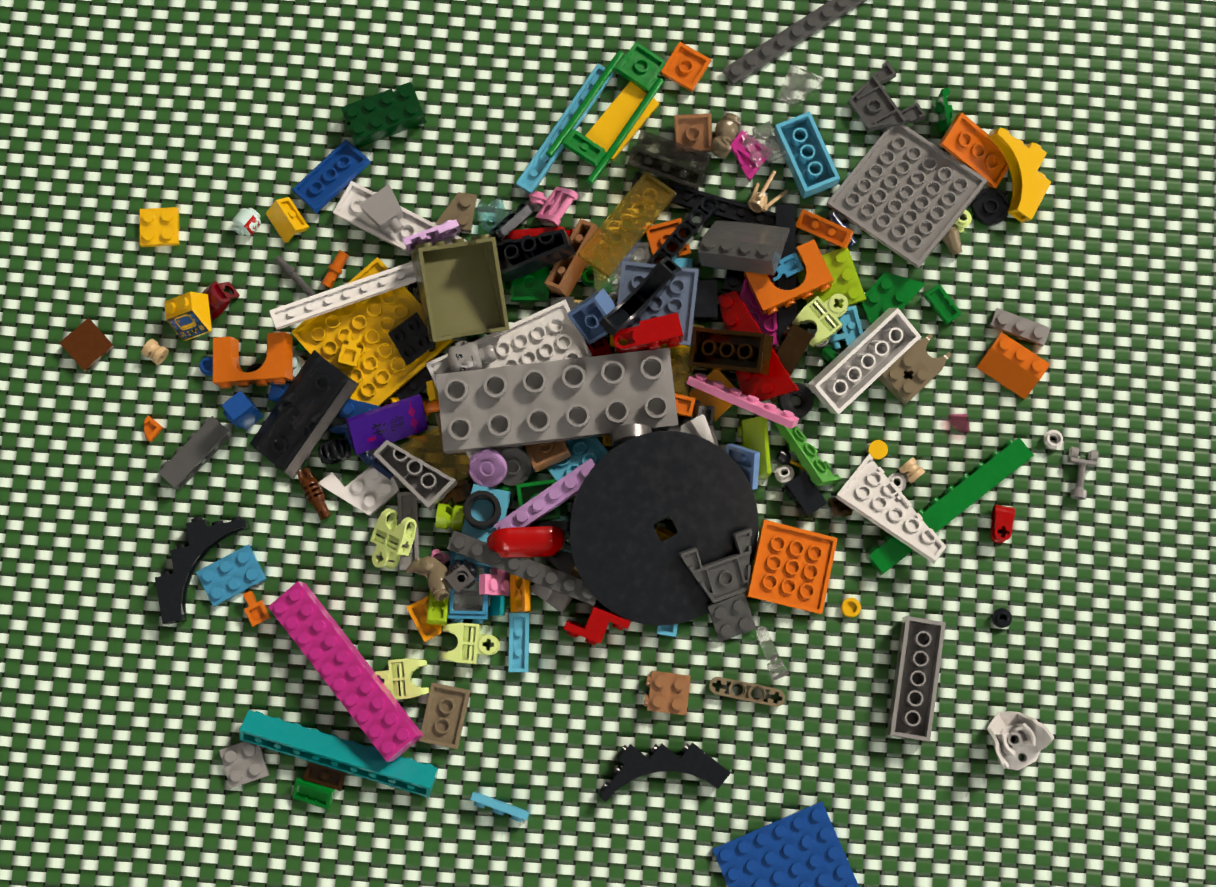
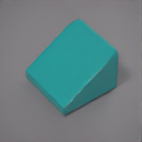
M492 596L490 598V616H505L506 598L504 596Z

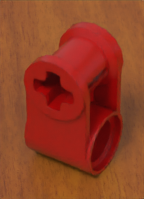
M994 504L990 538L993 542L1000 544L1011 537L1015 508ZM999 530H1001V533L1004 534L1003 537H1001V534L998 533Z

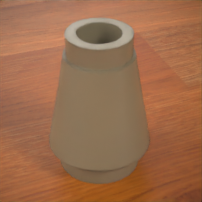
M955 226L951 227L942 240L953 256L963 251L959 230H956Z

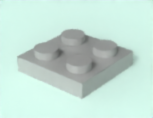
M244 741L219 750L230 789L270 776L261 746Z

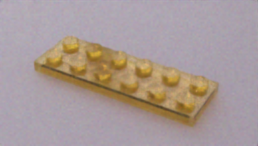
M646 171L578 252V257L609 278L674 199L676 192Z

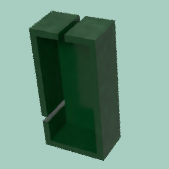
M412 82L395 87L396 91L394 92L392 89L341 107L356 148L426 123Z

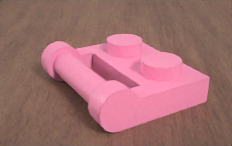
M555 187L536 215V218L541 222L550 223L558 227L561 223L560 219L573 200L576 201L579 195L571 189Z

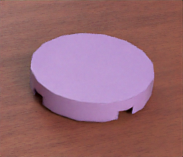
M490 448L482 449L470 459L469 474L478 485L489 488L500 484L506 477L507 464L504 457L498 451Z

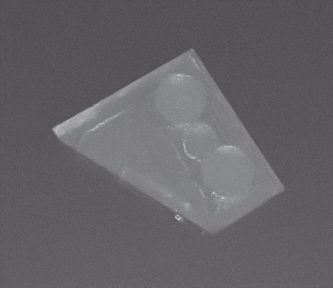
M791 65L776 99L795 106L823 83L824 78Z

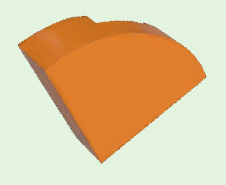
M147 415L144 420L145 437L152 443L164 427Z

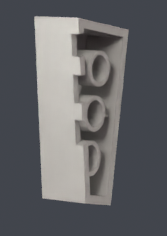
M388 440L373 453L430 511L458 484L452 477L442 473L440 470L430 466Z

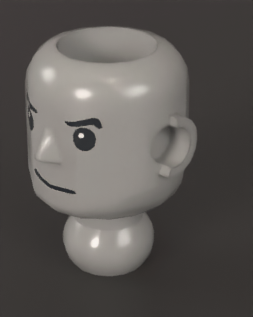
M464 340L456 342L454 346L448 349V360L452 372L478 370L482 368V362H494L496 354L494 346L491 344L479 349L476 343H467Z

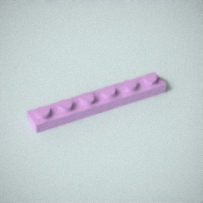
M590 458L494 524L496 530L529 527L578 493L586 476L594 467V461Z

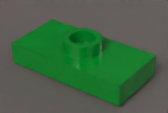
M940 284L923 295L945 325H948L962 315V312Z
M297 778L292 798L329 810L332 806L335 790Z

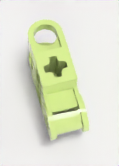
M835 294L824 303L817 296L800 311L792 324L799 326L801 323H813L817 327V332L809 344L815 347L828 340L843 327L838 318L847 311L848 299L843 294ZM835 302H842V308H835Z
M387 508L381 513L370 539L371 542L376 544L372 554V563L375 567L382 568L385 566L388 569H394L398 566L401 555L409 556L417 528L414 519L406 517L397 526L398 520L395 510Z
M454 623L443 625L442 631L450 632L458 639L455 649L448 651V653L440 652V658L457 663L478 664L479 655H494L499 651V640L493 635L480 634V624ZM489 640L494 643V647H490V650L484 646Z
M409 658L388 660L389 670L375 672L378 677L380 676L381 679L385 680L384 685L391 691L396 700L412 699L429 693V687L421 688L412 682L413 672L420 669V667L427 666V660Z

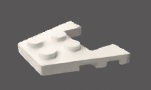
M377 447V448H375V449H372V450H369L368 452L371 453V455H373V453H374L379 447ZM373 467L366 469L345 487L333 472L319 482L322 487L369 516L397 495V492H400L394 476L389 480Z

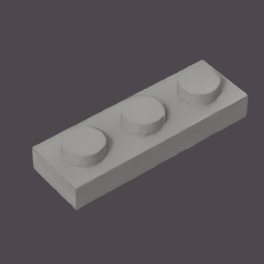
M999 308L995 309L989 325L991 328L1042 347L1045 345L1051 329Z

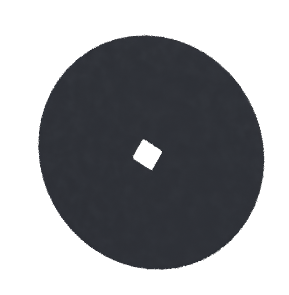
M658 431L636 436L621 443L604 455L588 473L578 491L570 520L571 552L577 571L591 594L610 611L625 619L656 626L674 625L696 619L708 613L706 604L711 603V600L678 553L696 547L702 565L738 553L733 533L750 528L752 530L750 546H752L750 554L751 563L757 545L759 523L755 496L746 475L735 460L709 440L697 435L677 431ZM670 516L677 533L664 541H660L654 524Z

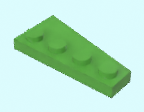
M778 423L775 424L779 429V434L785 438L790 450L796 454L800 465L806 469L810 475V480L816 486L837 484L841 480L838 474L834 476L829 470L830 464L827 461L823 462L817 456L818 450L805 442L806 436L797 426L790 429Z

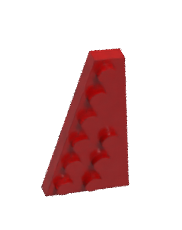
M737 291L717 296L725 330L762 333L758 323L751 316L749 309ZM773 347L768 375L736 372L742 394L759 398L760 402L799 390L792 381L788 371L780 362V358Z

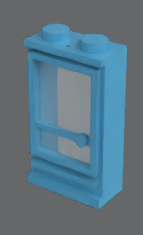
M450 551V566L458 561L455 560L456 552ZM474 564L478 575L475 579L476 583L469 589L465 587L457 593L451 586L448 619L452 620V623H464V620H472V624H484V620L489 619V595L479 594V574H490V567Z

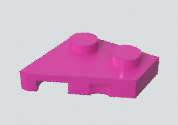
M742 130L731 143V150L747 180L750 182L772 152Z

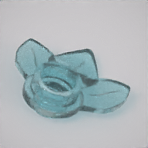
M501 197L494 199L489 205L480 201L477 206V214L482 219L481 226L486 232H490L512 212L505 211ZM493 221L494 225L488 226L487 222Z

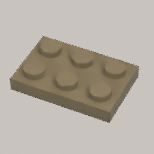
M432 682L421 729L424 736L419 741L458 749L471 690Z

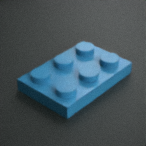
M249 544L196 572L213 607L267 580Z

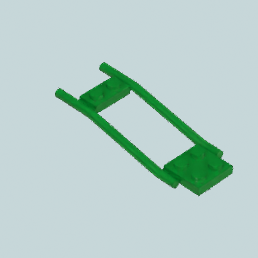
M638 42L634 43L626 56L622 51H618L564 129L547 150L546 155L552 158L560 145L563 144L565 148L592 166H596L586 180L588 184L593 185L663 85L664 80L657 76L660 74L666 61ZM615 69V72L648 93L609 150L605 152V149L577 130H573V128Z

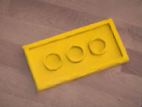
M629 82L585 137L607 152L647 93L632 82ZM654 98L611 160L614 161L658 108L660 103Z

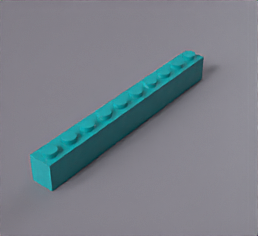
M248 710L239 729L241 741L427 798L430 797L437 778L438 768L429 763L423 764L412 758L400 756L395 761L386 762L379 751L373 746H364L353 740L341 739L337 735H328L317 729L302 727L298 723H289L278 717L266 716L258 711Z

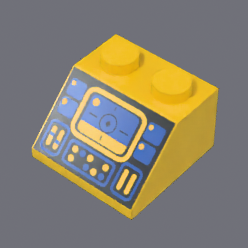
M190 291L164 301L166 320L182 340L187 341L212 332L208 294Z

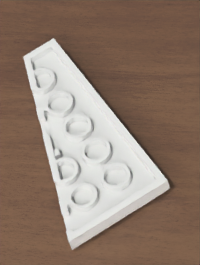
M868 454L838 492L836 498L935 564L944 552L946 545L924 523L922 516L914 511L911 507L912 504L897 486L890 482L883 469L878 467L873 461V457Z

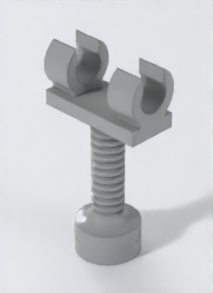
M1071 447L1067 463L1077 464L1078 474L1076 487L1071 489L1070 498L1085 500L1087 497V491L1083 488L1086 466L1095 467L1097 465L1098 451H1089L1087 460L1078 458L1079 448Z

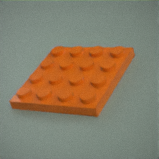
M762 520L746 597L822 614L838 538Z

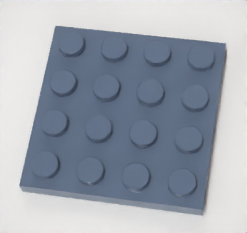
M622 261L617 306L646 278L656 264ZM680 267L682 270L659 299L650 305L637 322L629 328L639 326V321L678 312L683 332V342L679 344L690 346L699 269Z

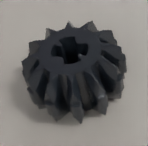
M336 439L321 444L318 447V456L321 463L325 465L338 464L348 460L352 456V450L346 439Z

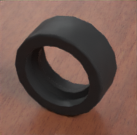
M476 491L466 498L463 505V513L466 521L472 527L478 530H486L493 527L499 521L501 506L498 498L493 493ZM479 499L490 501L494 507L492 517L486 521H478L471 515V506Z

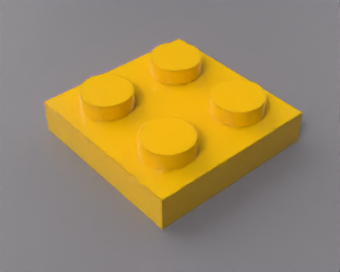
M178 207L140 209L141 247L179 246Z

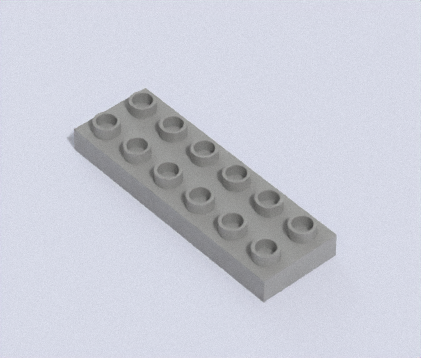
M670 348L436 374L443 450L446 454L611 436L610 433L614 428L626 424H644L649 426L652 431L678 428Z

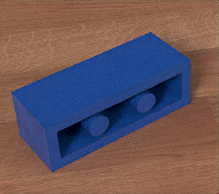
M239 391L222 404V407L225 409L223 414L238 428L242 427L247 430L264 417L256 405L242 391Z

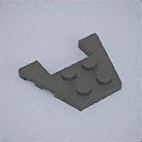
M888 61L882 65L878 72L872 75V78L848 102L868 132L926 119V114L918 103L900 111L882 87V84L896 77V72Z
M750 528L733 533L738 553L702 565L696 547L678 553L711 602L716 603L748 591L752 547L750 546V538L752 536Z

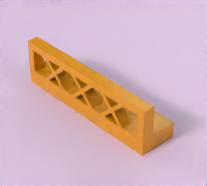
M510 574V610L517 613L531 612L530 581Z

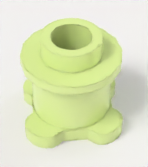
M965 210L952 227L955 226L956 230L962 233L964 227L971 223V214Z

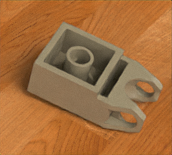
M931 334L914 343L878 377V380L904 406L943 369L946 361L951 357L949 352L940 358H932L928 355L926 347L929 340L933 337ZM907 374L910 379H904V375Z

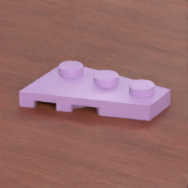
M456 219L448 220L441 225L402 239L411 256L410 250L415 249L414 245L432 242V245H434L433 242H440L461 232V229Z

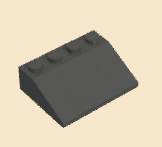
M717 219L703 236L698 249L701 266L775 276L790 228Z

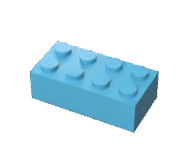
M810 111L775 125L773 134L803 199L838 185L840 180L839 174Z

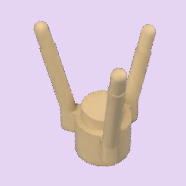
M776 171L771 173L758 194L760 184L756 183L752 196L748 201L752 211L756 213L766 212L770 206L788 193L786 189L767 203V196L764 193L775 176Z

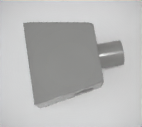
M389 184L359 204L362 212L382 231L390 227L394 233H398L404 228L399 221L404 217L403 211Z

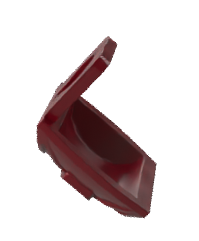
M215 281L202 292L203 294H208L211 322L225 311L231 299H236L240 296L230 282L217 283ZM225 287L230 289L233 294L225 292Z

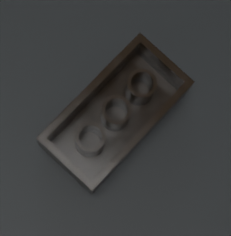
M693 327L688 365L703 369L768 375L773 336L765 333Z

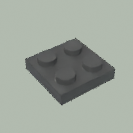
M745 593L716 603L706 604L719 642L756 629Z

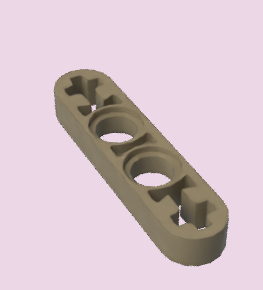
M715 677L709 682V689L715 695L773 707L781 706L785 701L784 693L776 688L723 677ZM719 680L721 685L727 686V682H730L728 694H725L726 689L722 688L718 692L715 691V687H712V684ZM735 684H739L743 688V692L739 696L732 693V686ZM754 688H759L762 691V696L758 700L753 699L751 696V691ZM765 689L769 690V695H775V692H778L781 701H777L775 704L773 699L767 698V702H764L763 700L766 696Z

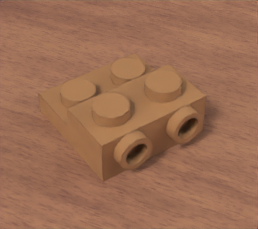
M651 671V675L647 674L646 686L650 687L649 694H645L644 706H647V711L686 715L691 676Z

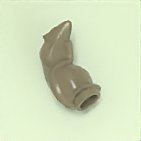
M726 113L717 122L714 139L711 142L712 153L723 159H726L730 153V144L734 141L738 133V127L742 124L739 122L740 118L732 113Z
M431 556L416 558L407 567V573L417 572L418 575H424L427 578L428 587L436 601L444 600L450 595L451 585L445 579L448 570L438 559Z

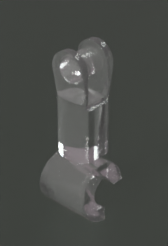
M764 626L758 627L755 634L767 662L770 661L767 663V669L771 680L774 681L789 675L782 659H777L779 655L767 628Z

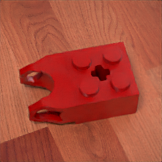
M678 312L639 321V326L620 331L613 337L616 352L653 351L667 345L668 348L679 346V343L683 342V332ZM626 339L628 341V344L622 346L619 345L618 342L620 340Z

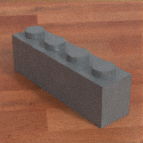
M213 416L205 419L201 424V428L188 437V442L183 447L180 446L176 449L172 459L165 461L161 465V470L158 473L175 489L180 491L233 434Z

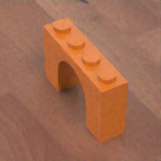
M814 239L796 247V254L804 268L805 280L795 289L782 290L774 286L766 274L744 272V277L762 315H772L780 307H790L796 303V300L801 298L806 300L819 290L824 292L831 288L833 278Z
M267 333V356L265 362L259 369L253 372H244L240 367L239 340L231 336L213 338V383L220 386L221 389H231L235 385L246 388L250 387V384L267 386L268 383L272 382L277 385L286 384V381H293V336L289 333Z

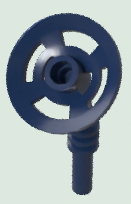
M347 424L329 428L330 432L343 434L348 444L353 448ZM363 452L358 454L363 463L366 462V465H369L370 468L373 467L389 480L392 479L394 475L384 465L379 463L377 458L374 459L373 455L370 456L371 453Z

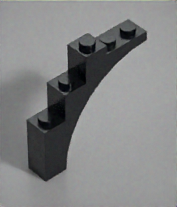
M203 517L191 519V522L185 523L189 546L188 544L177 545L176 549L170 550L174 573L166 571L160 573L161 576L155 577L163 624L169 625L187 621V592L192 576L200 561L214 546L225 538L237 532L250 529L248 520L242 517L231 518V522L215 521L210 526L209 521L203 519Z
M693 742L690 745L686 743L679 752L682 754L680 758L662 743L659 746L657 744L654 745L649 752L650 758H647L631 744L628 747L624 745L618 752L620 756L618 760L624 765L622 768L618 765L611 774L614 777L610 783L606 781L599 790L601 792L599 797L606 802L619 788L629 781L655 772L675 771L691 774L719 789L730 775V772Z

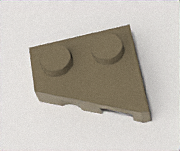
M458 192L435 224L441 225L448 220L456 219L461 231L472 233L477 195Z

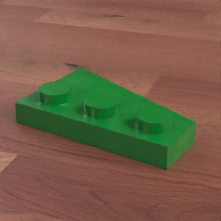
M949 88L941 90L933 105L934 112L939 117L938 129L942 132L943 136L951 125L953 112L952 105H948L947 96L950 95Z

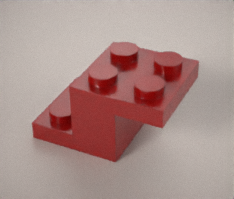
M595 605L586 626L568 619L563 629L567 630L566 634L577 638L580 635L586 638L585 642L596 645L597 643L601 644L610 622L613 623L612 627L623 631L624 628H629L631 620Z

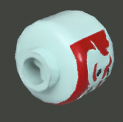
M242 208L233 218L235 232L241 236L253 235L261 225L260 214L253 208Z

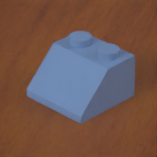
M603 288L578 303L567 315L588 345L609 334L599 322L615 308V304Z

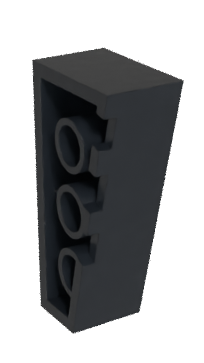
M564 229L540 233L532 237L530 235L522 236L521 239H506L504 242L496 243L501 278L506 284L576 254L571 238Z

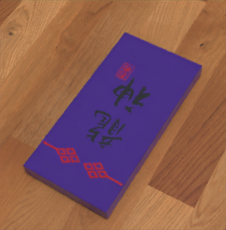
M419 394L346 419L353 450L356 455L380 447L386 440L394 442L428 430L422 398Z

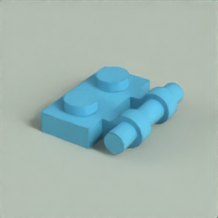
M856 305L848 307L847 311L838 318L843 324L841 328L842 334H837L836 332L830 337L829 342L832 344L833 350L841 349L839 341L844 340L846 347H848L863 333Z

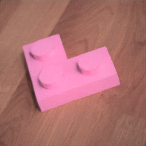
M491 568V575L479 574V594L510 596V573L497 568Z

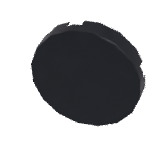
M987 188L980 191L972 201L971 210L974 218L979 223L986 226H995L1002 223L1008 216L1007 212L1010 204L1003 192Z

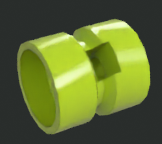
M439 503L436 512V528L447 530L448 527H451L452 530L462 531L465 520L463 506L455 505L451 508L449 504Z

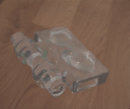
M770 121L753 128V137H750L747 131L741 134L742 143L745 148L747 147L751 154L750 159L752 162H755L757 168L764 165L762 158H766L769 164L786 155ZM758 143L762 151L757 152L754 144Z

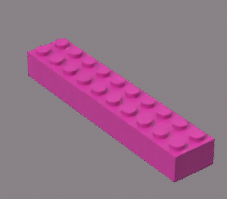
M297 581L268 606L386 762L395 761L424 736L306 583Z

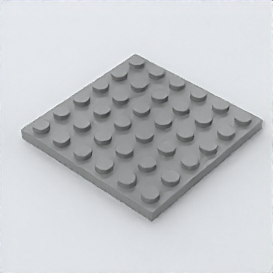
M903 124L888 127L828 200L827 206L919 269L984 188L988 180Z

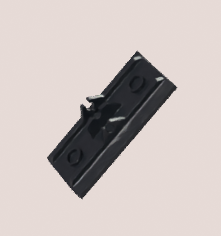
M314 350L250 444L283 472L295 478L359 384Z

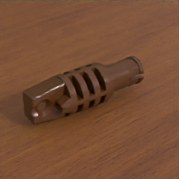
M310 468L299 471L297 475L309 504L311 506L314 505L320 521L330 517L332 514L324 501L326 496Z

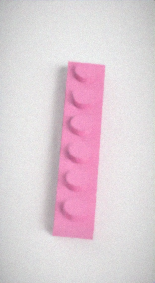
M697 373L688 377L686 384L791 429L798 424L799 418L795 417L794 413L787 410L781 411L777 409L776 405L760 402L759 398L755 396H746L739 389L725 387V384L720 381H711L704 374Z

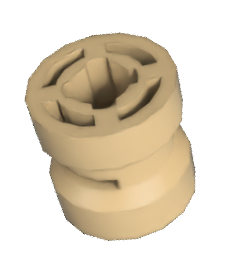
M150 339L141 351V354L145 357H150L156 365L161 364L169 353L167 348L159 346L158 342L154 339Z
M914 457L898 469L902 474H906L910 484L925 473L922 467L917 466V461Z

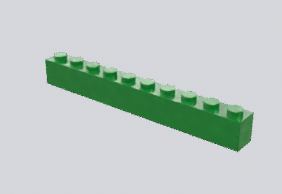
M1020 437L1015 441L1012 438L1003 444L1004 449L1001 452H998V450L994 451L988 456L990 460L987 463L980 462L973 468L974 473L970 476L968 473L958 480L960 484L955 488L953 485L943 491L945 495L941 499L936 497L928 503L930 507L927 510L920 509L916 512L922 516L924 523L936 533L1034 456ZM890 534L883 538L885 542L881 546L876 544L868 550L870 554L866 557L880 576L913 551V549Z

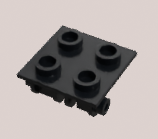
M417 312L388 333L407 366L427 351L431 352L436 349V343L430 342L427 328Z

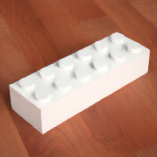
M888 308L812 379L807 386L830 413L839 415L921 338V335L898 308Z

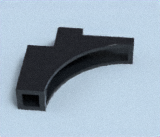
M668 256L657 263L646 278L616 308L601 319L599 324L612 336H615L624 328H629L637 322L650 305L659 299L682 269Z

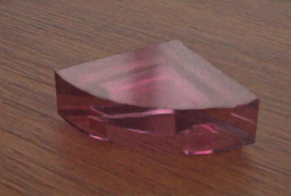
M968 414L948 415L949 423L961 433H970Z

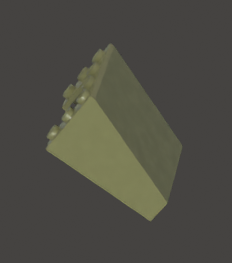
M483 234L471 237V241L464 242L463 238L453 239L452 244L446 245L445 241L433 242L434 246H432V242L414 245L415 249L410 250L430 342L510 330L495 237Z

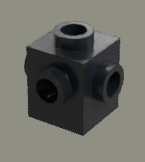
M464 559L462 562L458 560L450 566L451 570L445 576V579L458 593L465 587L469 589L476 583L475 579L478 573L476 566Z

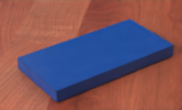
M345 139L303 178L292 191L317 214L371 162Z

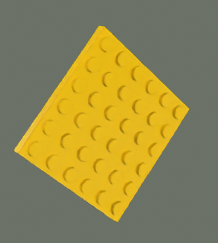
M377 257L348 283L388 270V268ZM405 286L305 320L291 332L310 354L316 350L327 361L359 384L350 399L378 406L384 404L426 367V363L434 360L454 342L453 339L435 342V350L427 351L408 366L406 365L388 333L416 312L425 326L426 322L422 305ZM349 332L353 334L352 340H357L359 334L363 337L362 343L357 346L362 349L357 368L338 364L342 344L348 345L349 343L347 340Z

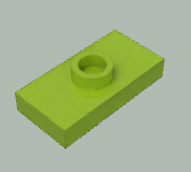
M431 590L429 591L427 624L447 625L449 596L444 600L436 601Z

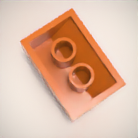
M1001 332L995 338L976 368L1022 399H1025L1042 378L1050 363Z

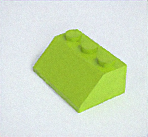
M759 416L742 420L740 426H737L738 438L741 437L742 445L739 446L760 452L758 480L768 479L771 475L767 419Z

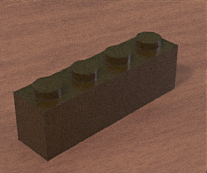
M795 324L792 327L787 326L783 333V336L786 338L782 344L778 342L774 349L790 376L814 336ZM778 397L770 400L775 403Z

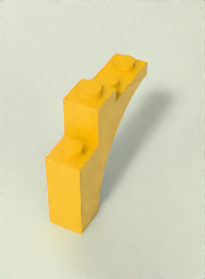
M1000 127L992 130L987 138L1002 152L1009 166L1012 178V199L1007 213L1021 223L1032 220L1051 184V181L1043 173L1037 172L1047 152L1037 143L1032 142L1024 145L1023 141L1010 135L1009 131Z

